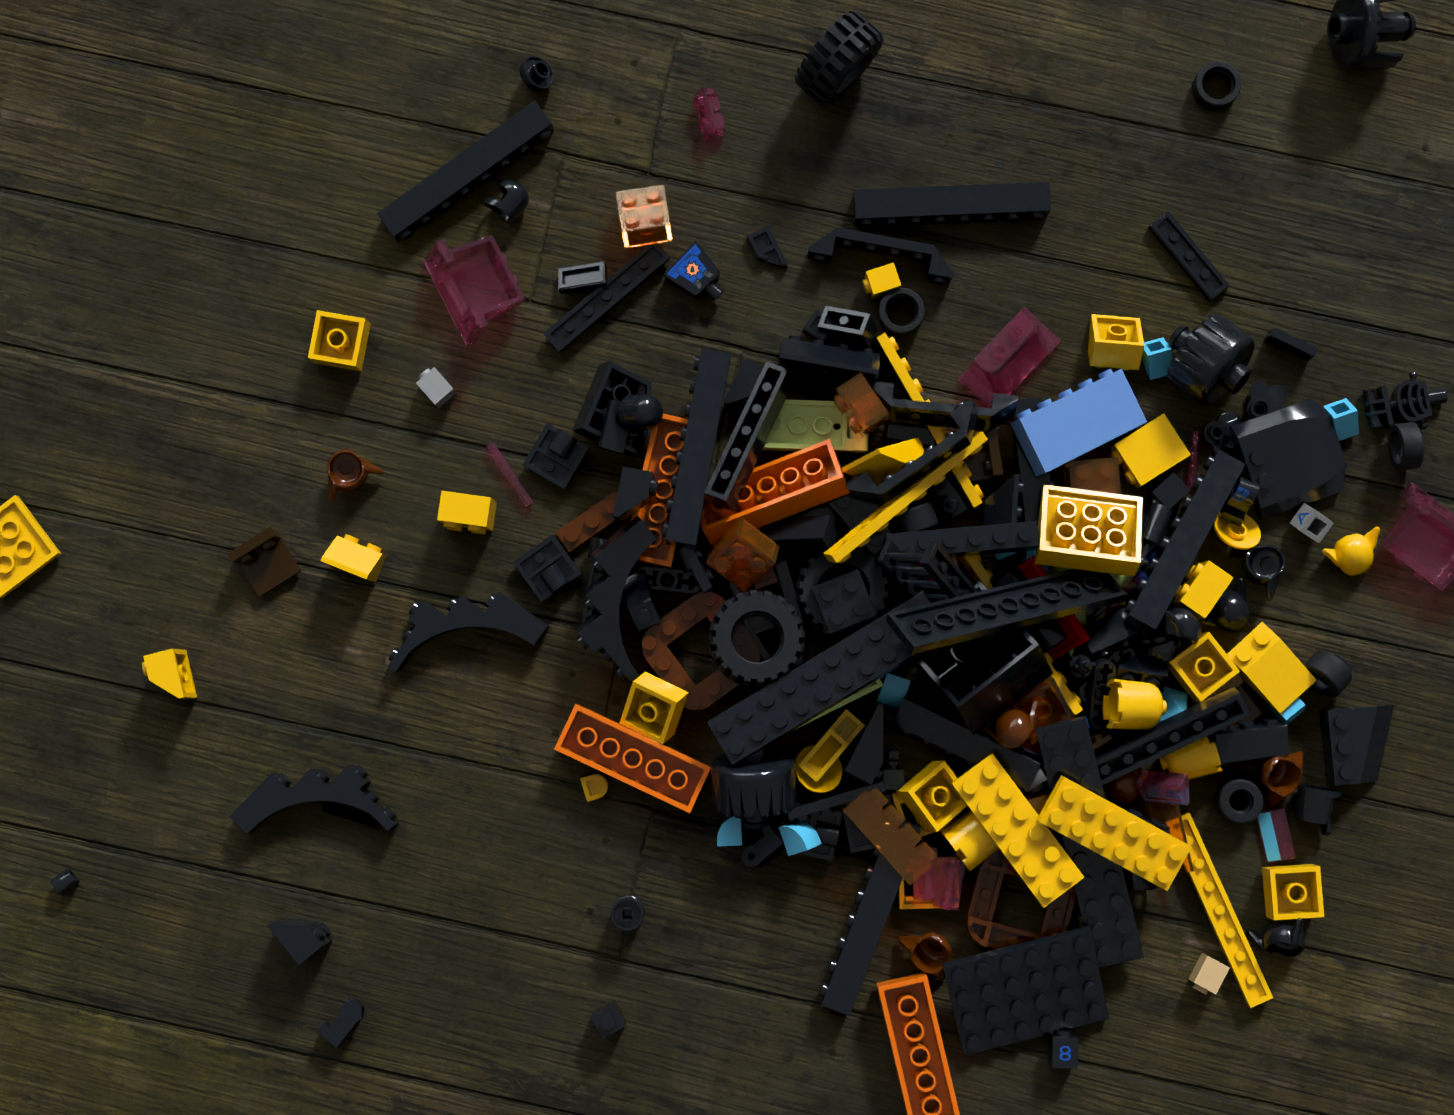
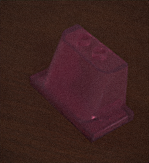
M493 235L453 249L449 248L445 239L436 241L423 261L466 346L476 343L489 326L487 321L522 304L525 300L518 286V280L511 273L507 258L501 253Z
M1023 307L978 354L958 380L988 408H991L993 393L1011 395L1061 340L1027 308Z
M1410 482L1404 488L1405 499L1410 506L1382 541V546L1393 554V559L1400 565L1405 566L1407 564L1411 567L1413 574L1422 581L1427 579L1443 591L1454 579V513Z

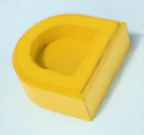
M593 774L580 778L587 802L599 799L607 793L608 782L604 776Z

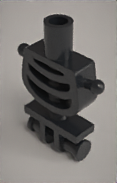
M1414 371L1409 373V381H1404L1395 386L1392 400L1388 398L1386 385L1376 388L1378 400L1375 397V388L1363 390L1362 393H1364L1366 400L1363 403L1364 407L1369 406L1370 412L1366 413V417L1370 419V429L1383 427V424L1384 427L1394 425L1392 410H1394L1401 422L1419 421V427L1423 430L1426 429L1428 425L1424 418L1432 415L1431 405L1447 402L1446 390L1427 391L1426 382L1424 380H1416L1417 373ZM1404 387L1403 398H1401V390ZM1380 404L1381 410L1376 411L1375 405ZM1379 415H1382L1383 424L1380 422Z

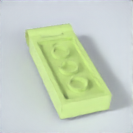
M786 399L762 450L799 451L830 439L836 453H867L870 403ZM838 425L840 429L835 430L833 426Z

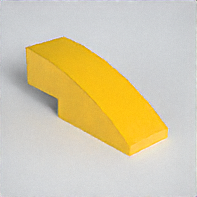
M845 709L798 766L817 782L865 725Z

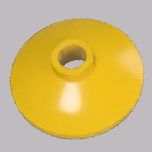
M1219 512L1213 526L1216 534L1223 542L1241 550L1252 549L1259 543L1261 531L1257 523L1246 514L1243 523L1239 527L1220 519L1221 512Z
M814 745L808 746L798 754L795 760L796 777L807 790L815 793H827L833 790L841 781V762L837 758L816 782L798 766Z

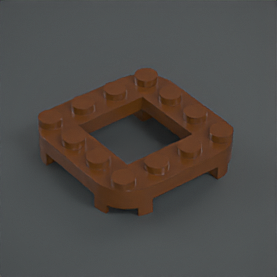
M711 591L700 592L690 597L664 616L660 623L652 625L642 639L643 655L658 677L689 692L684 708L689 710L706 709L739 685L722 674L723 672L720 669L695 685L667 647V645L707 617L712 623L716 612L726 601L723 597ZM740 621L733 633L735 650L745 660L760 662L758 644Z
M1000 849L980 863L966 914L968 933L977 943L984 947L1000 949L1068 930L1076 899L1074 886L1046 906L1039 934L992 921L1004 873L1017 877L1020 876Z

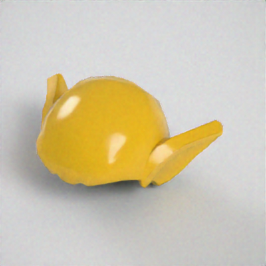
M1375 527L1364 536L1357 533L1344 536L1335 543L1333 549H1323L1322 553L1347 575L1355 576L1362 574L1370 569L1373 564V550L1376 547L1380 528Z

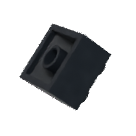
M622 467L613 514L616 521L622 522L650 503L651 496L656 497L658 482L653 472Z
M281 918L267 926L298 965L310 960L333 940L330 937V929L324 923L320 924L315 920Z

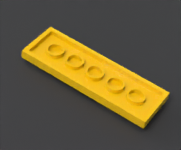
M993 753L989 754L951 783L1043 908L1085 878L1048 827L1037 821L1039 815Z
M1062 775L1037 818V821L1166 891H1168L1192 848L1187 843Z

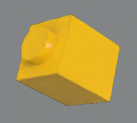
M894 262L866 271L865 279L862 280L865 293H870L872 299L884 296L893 289L901 288V282Z

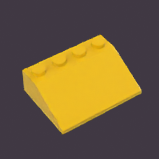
M1043 485L1037 527L1039 546L1035 549L1034 564L1134 577L1141 563L1143 497Z

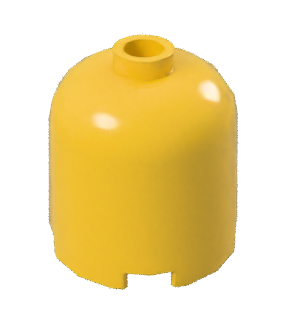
M1110 679L1107 682L1106 686L1110 687L1108 696H1103L1102 704L1103 719L1109 720L1107 728L1149 730L1159 723L1162 715H1165L1166 701L1163 700L1160 690L1154 684L1120 679Z
M1207 736L1159 758L1162 769H1168L1171 776L1180 781L1222 771L1215 742L1209 743Z
M971 810L940 830L969 871L973 870L999 849Z

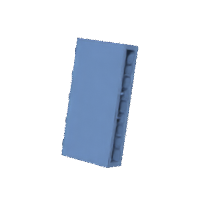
M1110 368L1098 374L1099 380L1092 382L1090 378L1078 384V390L1072 392L1071 388L1057 394L1058 400L1052 402L1049 398L1037 404L1038 410L1031 412L1029 408L1016 415L1018 419L1010 424L1035 476L1047 473L1147 422L1122 369L1113 372Z

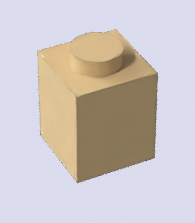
M1201 953L1188 979L1195 983L1193 988L1207 995L1208 991L1217 994L1230 967Z

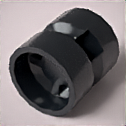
M634 895L622 896L616 901L611 910L612 922L617 928L625 931L637 928L645 915L643 902Z

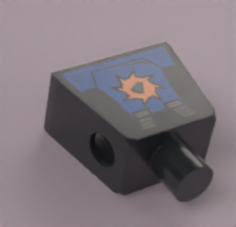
M696 241L664 273V279L694 300H698L705 293L715 302L724 292L715 283L720 277V271Z

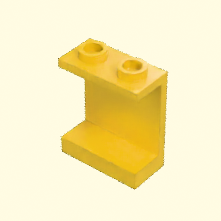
M1165 414L1160 415L1110 447L1112 459L1117 465L1121 464L1126 472L1124 473L1126 481L1131 486L1134 485L1136 489L1191 455Z

